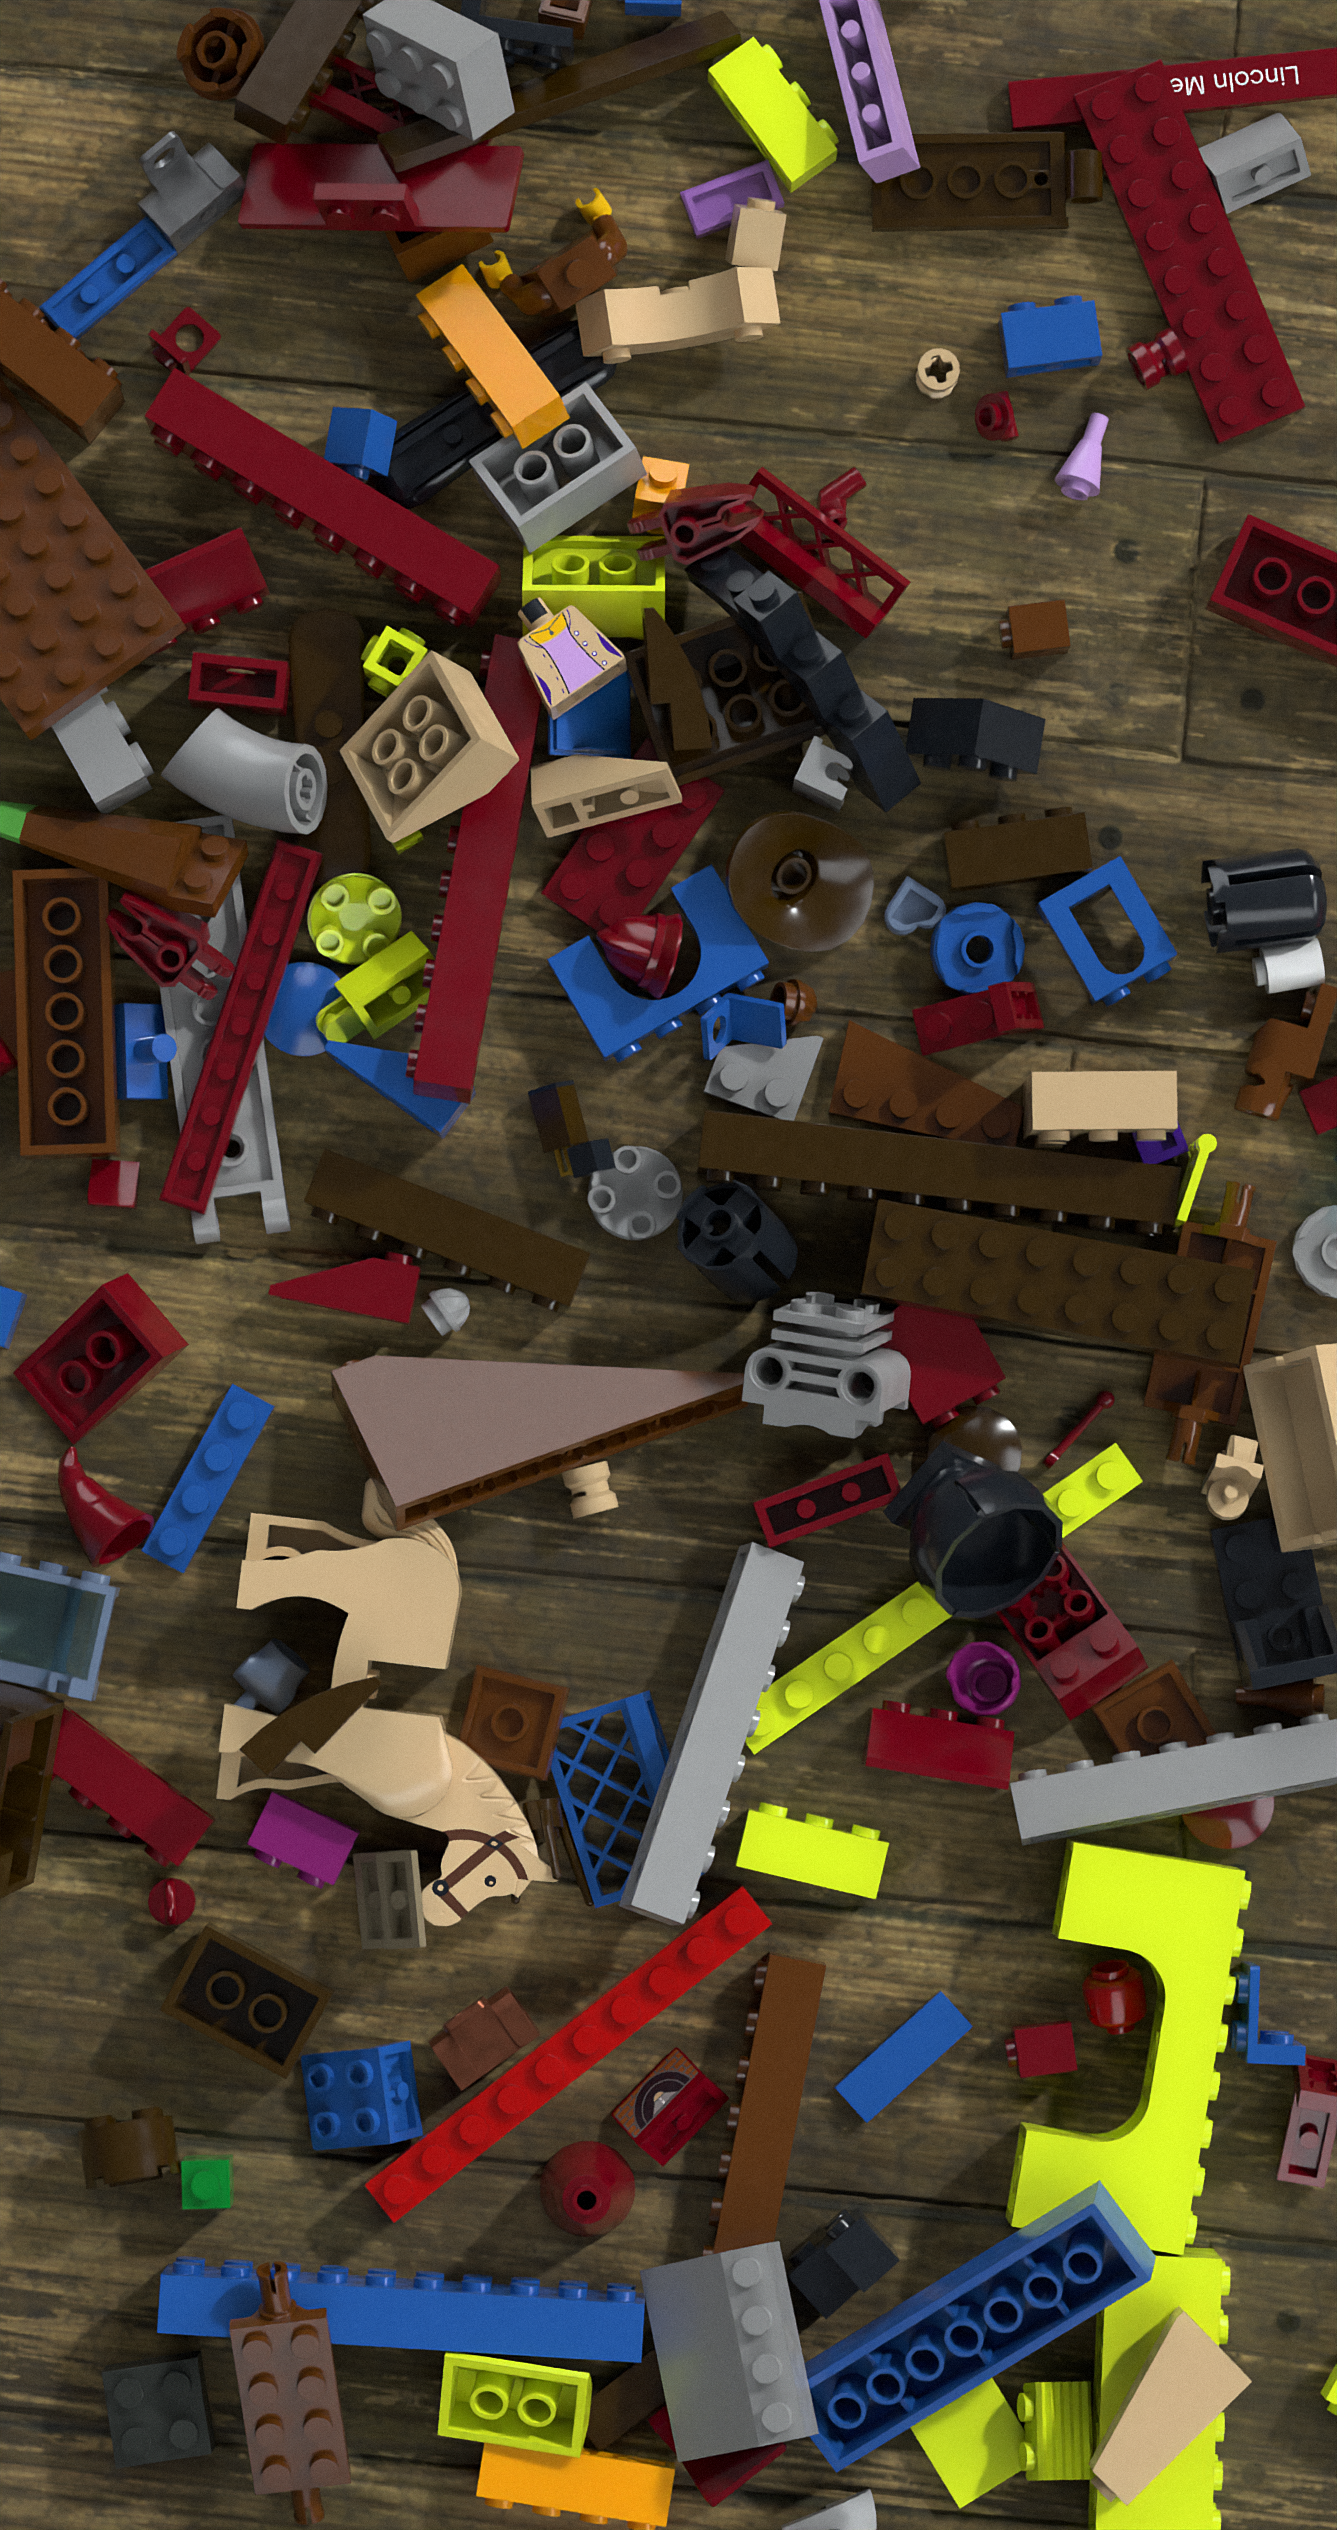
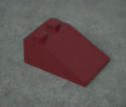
M126 1273L102 1284L13 1374L74 1445L156 1377L189 1344L129 1273Z

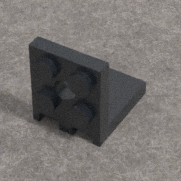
M462 0L460 15L498 33L506 68H513L514 63L533 65V70L538 73L549 74L572 65L574 57L573 28L485 16L487 0Z

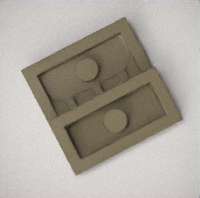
M417 1850L375 1851L353 1854L362 1949L427 1947Z

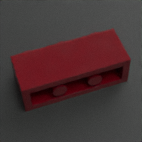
M886 1453L752 1503L767 1546L772 1548L890 1504L901 1491L889 1455Z

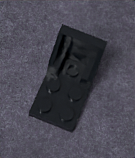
M1274 1517L1209 1530L1237 1668L1243 1688L1257 1690L1336 1674L1337 1630L1328 1604H1323L1312 1549L1281 1552Z

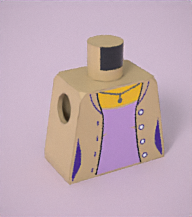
M539 597L530 601L519 610L518 616L530 631V633L517 642L519 653L552 720H555L627 670L626 659L622 652L573 605L566 607L554 616Z

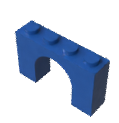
M712 864L671 887L670 894L693 931L700 949V964L696 975L688 986L679 993L660 1000H647L629 994L614 980L589 936L547 959L549 967L604 1061L614 1057L617 1063H620L642 1050L639 1042L655 1033L658 1039H662L683 1026L680 1018L696 1009L701 1016L722 998L721 994L737 986L740 992H743L765 978L761 971L768 968L769 961L749 927L732 907L728 892Z

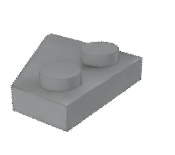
M809 1036L787 1039V1044L782 1049L753 1043L725 1046L716 1056L704 1093L772 1118L794 1121L824 1038Z

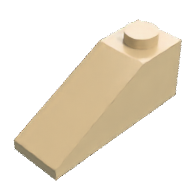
M575 754L531 766L532 807L547 838L682 802V794L667 762Z

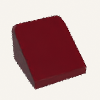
M92 1159L87 1205L137 1210L140 1162Z

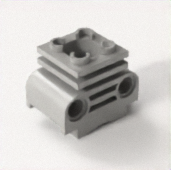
M807 1292L804 1298L791 1299L790 1304L774 1310L773 1320L788 1322L772 1329L771 1339L779 1341L754 1352L747 1360L742 1401L764 1405L763 1424L781 1427L810 1425L822 1429L830 1435L853 1439L861 1435L867 1426L877 1427L883 1424L884 1411L890 1408L905 1410L908 1408L911 1371L907 1359L898 1351L877 1347L892 1340L893 1330L879 1327L894 1321L895 1311L879 1309V1302L867 1299H854L853 1305L834 1302V1295L823 1292Z

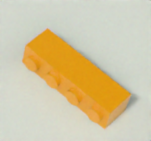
M463 264L416 294L423 310L417 316L422 327L432 340L440 336L446 344L441 350L454 371L457 373L464 369L470 379L465 381L479 405L481 406L488 402L495 412L490 414V418L504 439L512 435L520 447L524 449L570 418L559 393Z
M484 2443L476 2496L484 2497V2504L495 2508L513 2509L515 2502L533 2505L532 2512L539 2515L559 2517L561 2510L580 2513L579 2520L588 2523L605 2525L608 2524V2518L626 2520L627 2528L632 2530H655L656 2525L663 2527L667 2525L675 2475V2462L608 2451L599 2452V2450L582 2448L581 2456L577 2458Z

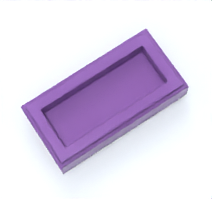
M768 160L680 192L681 201L696 239L730 227L734 204L747 205L748 197L775 201V210L784 207L782 195Z

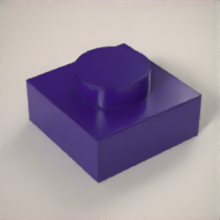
M1178 1121V1129L1174 1132H1166V1140L1137 1141V1132L1130 1133L1141 1163L1159 1164L1190 1151Z

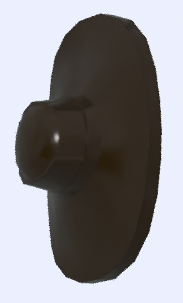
M780 811L760 816L745 826L735 839L726 862V889L734 910L746 925L762 937L790 949L805 952L825 951L849 941L863 925L872 903L874 887L873 870L869 856L861 843L841 827L808 813Z

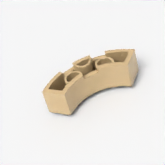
M734 267L720 273L689 280L688 286L674 287L661 292L658 286L603 289L575 303L583 357L603 356V362L606 364L628 361L631 359V355L688 348L735 338L737 342L757 340L763 337V329L780 324L772 268Z

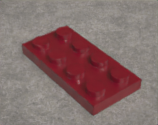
M646 738L632 759L659 762L651 740ZM703 777L678 786L682 794V802L585 828L541 895L595 932L609 927L617 919L630 915H642L725 793V789L707 777Z

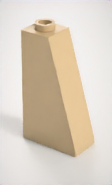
M1180 2306L1171 2313L1089 2462L1092 2471L1096 2474L1091 2483L1110 2502L1118 2497L1127 2506L1252 2382Z

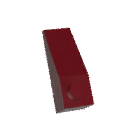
M386 1251L384 1260L370 1258L270 1285L268 1295L410 1325L421 1268L412 1266L413 1257Z

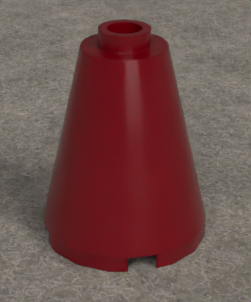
M578 2141L564 2146L549 2159L541 2176L540 2197L546 2214L560 2229L575 2236L595 2237L612 2231L627 2217L634 2202L635 2181L628 2162L616 2149L599 2142ZM583 2191H590L595 2195L596 2200L587 2203L580 2201L577 2197Z

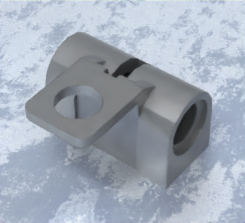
M171 131L143 154L138 161L154 189L139 201L137 205L142 213L148 217L175 248L178 254L243 198L246 185L241 175L210 143H207L191 157L179 136L174 131ZM170 148L168 154L162 160L154 164L156 158L162 152Z

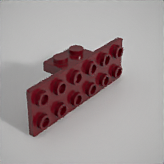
M257 143L253 147L238 223L242 229L506 233L510 230L524 152L520 146H469L396 173L381 153L379 145L285 144L282 146L276 143Z

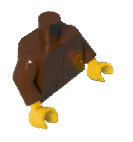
M593 188L596 196L588 204L583 205L579 198L575 201L584 219L593 229L520 276L512 273L504 252L500 250L495 251L494 255L497 263L485 265L482 261L479 262L487 285L490 288H500V291L524 314L531 316L540 314L543 318L562 312L615 278L618 271L615 265L627 255L628 248L623 234L611 216L612 208L600 190Z

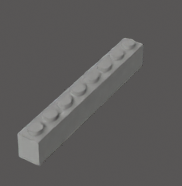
M754 1542L739 1546L619 1904L620 1907L671 1926L682 1925L685 1923L686 1918L691 1919L700 1900V1892L696 1891L701 1872L706 1873L709 1870L715 1855V1846H712L711 1842L716 1827L721 1828L730 1810V1801L726 1800L731 1782L736 1783L745 1765V1756L741 1755L746 1737H752L760 1720V1711L756 1707L761 1692H767L774 1678L775 1666L771 1665L776 1647H782L789 1633L790 1621L786 1620L791 1602H797L804 1588L805 1577L800 1575L804 1565L803 1561Z
M1317 1714L1300 1719L1301 1726L1282 1729L1281 1723H1271L1253 1728L1254 1735L1235 1739L1234 1732H1226L1207 1737L1206 1745L1188 1748L1185 1741L1174 1742L1160 1746V1754L1141 1757L1140 1751H1129L1112 1756L1113 1763L1094 1766L1093 1760H1083L1065 1765L1066 1772L1047 1776L1046 1769L1021 1773L1018 1775L1019 1781L1010 1783L1022 1846L1337 1784V1719L1329 1720L1328 1714Z

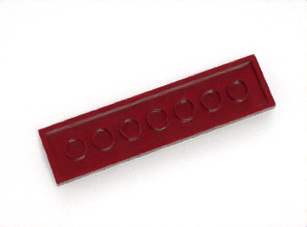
M1159 59L1073 96L1074 103L1094 150L1102 152L1104 175L1168 328L1173 330L1185 352L1189 364V370L1186 372L1216 444L1219 445L1303 410L1306 407L1162 60Z

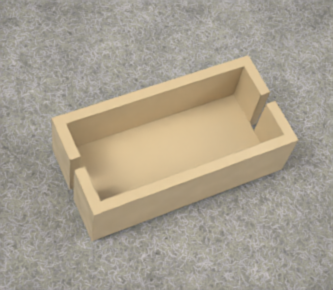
M1337 1343L1314 1345L1283 1354V1356L1272 1357L1243 1366L1281 1552L1317 1549L1337 1544Z

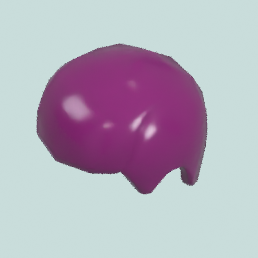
M991 1642L968 1643L955 1651L946 1668L945 1676L949 1681L954 1700L963 1709L976 1716L1000 1714L1013 1705L1021 1687V1673L1017 1662L1009 1652Z

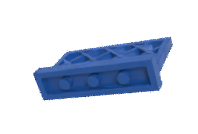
M650 1690L562 1719L560 1729L570 1727L586 1736L574 1759L558 1751L556 1746L551 1770L595 1908L620 1901L628 1877L621 1890L604 1895L598 1874L605 1860L628 1872L631 1871L632 1865L611 1855L609 1852L621 1830L639 1840L642 1839L643 1833L624 1823L636 1800L652 1808L670 1755ZM621 1710L627 1730L618 1745L595 1732L604 1715ZM595 1718L590 1729L578 1724ZM592 1739L616 1751L604 1775L580 1763ZM629 1739L631 1740L634 1753L625 1749ZM621 1755L639 1765L641 1776L634 1790L610 1778ZM561 1761L571 1765L567 1774H565ZM576 1769L600 1781L589 1805L572 1796L569 1783ZM644 1784L649 1799L639 1794ZM606 1785L630 1797L619 1820L595 1808ZM576 1806L585 1811L581 1821ZM591 1814L615 1827L604 1850L586 1840L583 1830ZM590 1852L600 1857L596 1865H594Z

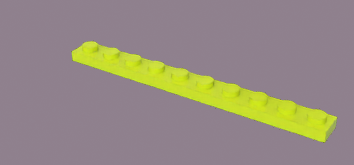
M1114 1443L1042 1494L1054 1506L1063 1522L1062 1538H1064L1138 1486L1143 1480L1117 1443ZM917 1581L773 1682L767 1692H761L756 1707L760 1711V1720L752 1737H746V1744L755 1755L952 1615H949L939 1606Z

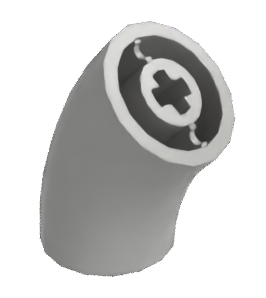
M220 708L215 709L174 755L161 774L164 779L181 792L212 810L253 826L279 832L306 835L311 833L322 820L327 801L326 768L320 753L314 746L280 741L262 735L233 719Z

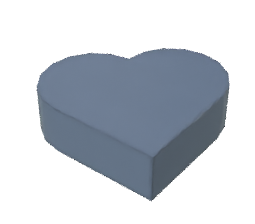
M907 876L887 906L884 922L893 934L899 936L911 934L917 928L933 930L940 919L946 915V906L938 895Z

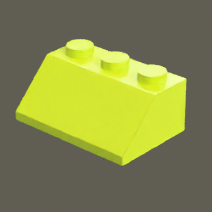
M556 535L531 553L524 546L522 607L540 597L555 616L566 607L573 605L605 637H632L643 640L641 608L654 607L665 622V556L648 561H640L637 549L647 542L665 538V536ZM523 623V637H524L525 635H527L528 633H530V631H529V629L526 627V625Z
M446 2351L438 2435L580 2458L590 2416L593 2387L590 2373Z

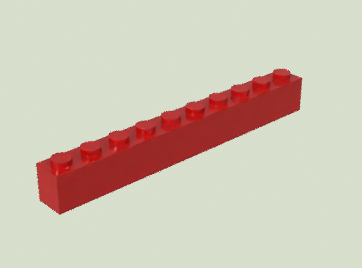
M741 1883L369 2177L365 2182V2187L393 2223H395L772 1925L771 1920Z

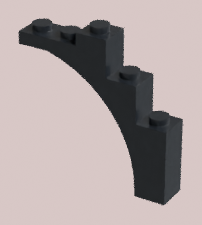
M728 546L694 561L684 569L690 582L718 603L768 656L814 715L837 752L844 754L851 760L853 767L848 769L859 792L884 812H887L921 784L888 710L859 688L843 652L814 630L795 590L772 572L761 573Z

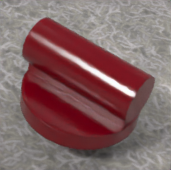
M1008 391L986 394L977 403L975 424L980 435L987 440L1006 442L1019 438Z

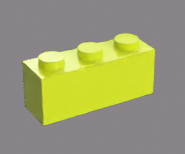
M752 37L708 69V83L763 157L768 160L770 166L789 192L792 193L836 161L837 148L835 144L839 140L824 119L817 122L809 112L807 107L811 103L800 85L795 81L789 85L779 70L783 68V65L774 50L768 44L761 47L757 40Z
M760 1802L758 1810L748 1808L735 1862L736 1866L876 1899L889 1846L887 1841L879 1840L880 1830L853 1824L851 1833L833 1829L834 1819L810 1813L806 1814L805 1822L786 1817L788 1808Z

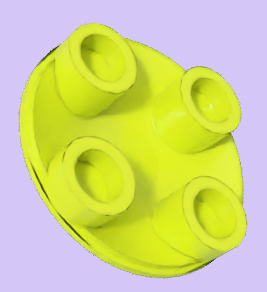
M363 873L343 874L326 882L314 895L307 915L309 934L322 955L342 964H363L395 942L401 927V908L394 892L382 880Z

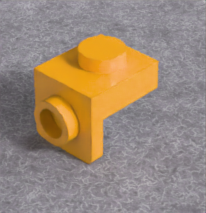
M643 456L642 463L647 475L638 480L632 518L661 509L671 490L686 488L689 464ZM662 527L647 531L651 534L665 535Z

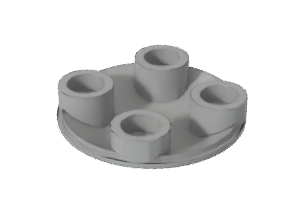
M623 1146L612 1152L616 1168L591 1176L588 1187V1203L597 1222L612 1235L626 1240H645L660 1234L675 1220L682 1203V1183L675 1166L660 1152L643 1146Z

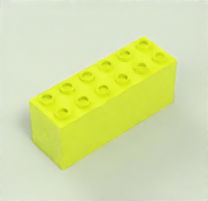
M1185 2247L1183 2255L1151 2250L1156 2256L1151 2280L1096 2313L1092 2406L1093 2455L1171 2313L1178 2306L1218 2346L1219 2344H1227L1228 2315H1224L1223 2309H1221V2295L1229 2296L1230 2267L1225 2266V2261H1222V2258L1214 2249ZM1221 2412L1127 2506L1118 2497L1112 2502L1107 2500L1090 2480L1088 2530H1221V2511L1216 2510V2503L1213 2502L1214 2490L1221 2491L1223 2483V2463L1218 2461V2455L1215 2454V2442L1224 2441V2412Z

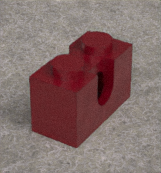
M193 652L188 700L193 708L213 710L220 708L225 711V706H235L251 709L253 714L286 717L290 683L289 664L285 661ZM229 669L249 670L255 672V674L235 673L229 671Z

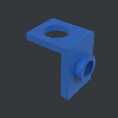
M726 993L701 1017L704 1059L712 1060L732 1039L782 1049L787 1044L784 1004ZM719 1017L720 1030L717 1038L714 1041L713 1028L717 1018Z

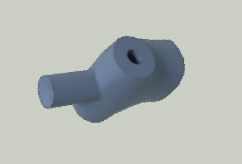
M273 1638L260 1651L249 1655L234 1672L233 1677L246 1690L234 1705L255 1710L261 1703L277 1715L280 1714L295 1697L299 1685L310 1671L308 1665L286 1644Z

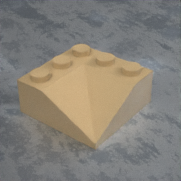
M432 650L340 750L384 836L392 843L488 794L520 760L471 672Z
M1177 1071L1031 1072L1023 1083V1141H1034L1035 1149L1063 1148V1145H1066L1067 1141L1084 1133H1089V1141L1109 1142L1118 1141V1133L1136 1132L1137 1141L1166 1140V1132H1174L1178 1129Z

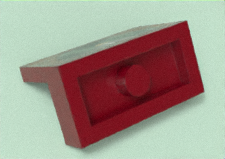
M676 2047L612 2112V2117L641 2149L664 2167L730 2098L682 2050Z

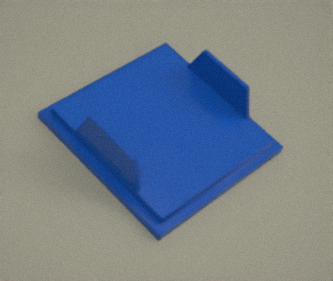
M626 671L555 720H552L548 714V755L571 756L577 754L631 759L630 682Z

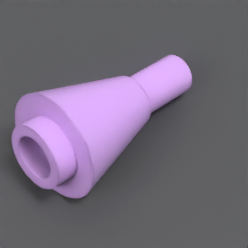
M1092 413L1090 415L1083 439L1078 442L1055 477V482L1061 487V492L1069 498L1083 501L1100 493L1101 442L1109 421L1102 414Z

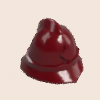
M655 913L653 916L630 915L617 919L609 927L598 931L596 938L603 946L607 961L615 970L635 981V986L645 988L653 997L660 999L668 987L675 968L681 945L683 922L678 913L668 916L660 913Z

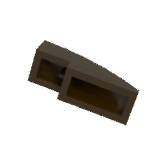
M654 607L641 608L648 703H668L671 750L712 748L708 715L699 684L687 656L671 629Z
M378 1676L345 1683L318 1693L288 1709L265 1725L239 1750L267 1776L301 1742L316 1754L384 1682Z

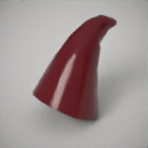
M71 1446L66 1450L59 1460L58 1485L69 1521L91 1566L98 1568L108 1565L132 1551L148 1537L155 1523L153 1516L109 1493L94 1479L86 1476L82 1465L78 1461L77 1449Z

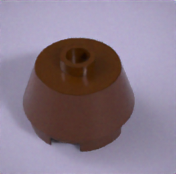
M236 8L208 9L210 13L203 16L194 25L188 23L184 28L178 41L177 61L182 63L187 83L199 96L214 101L234 99L243 88L268 44L256 21L246 12Z

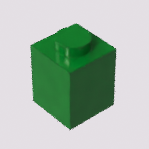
M233 2154L185 2156L181 2161L182 2209L231 2208L234 2203Z

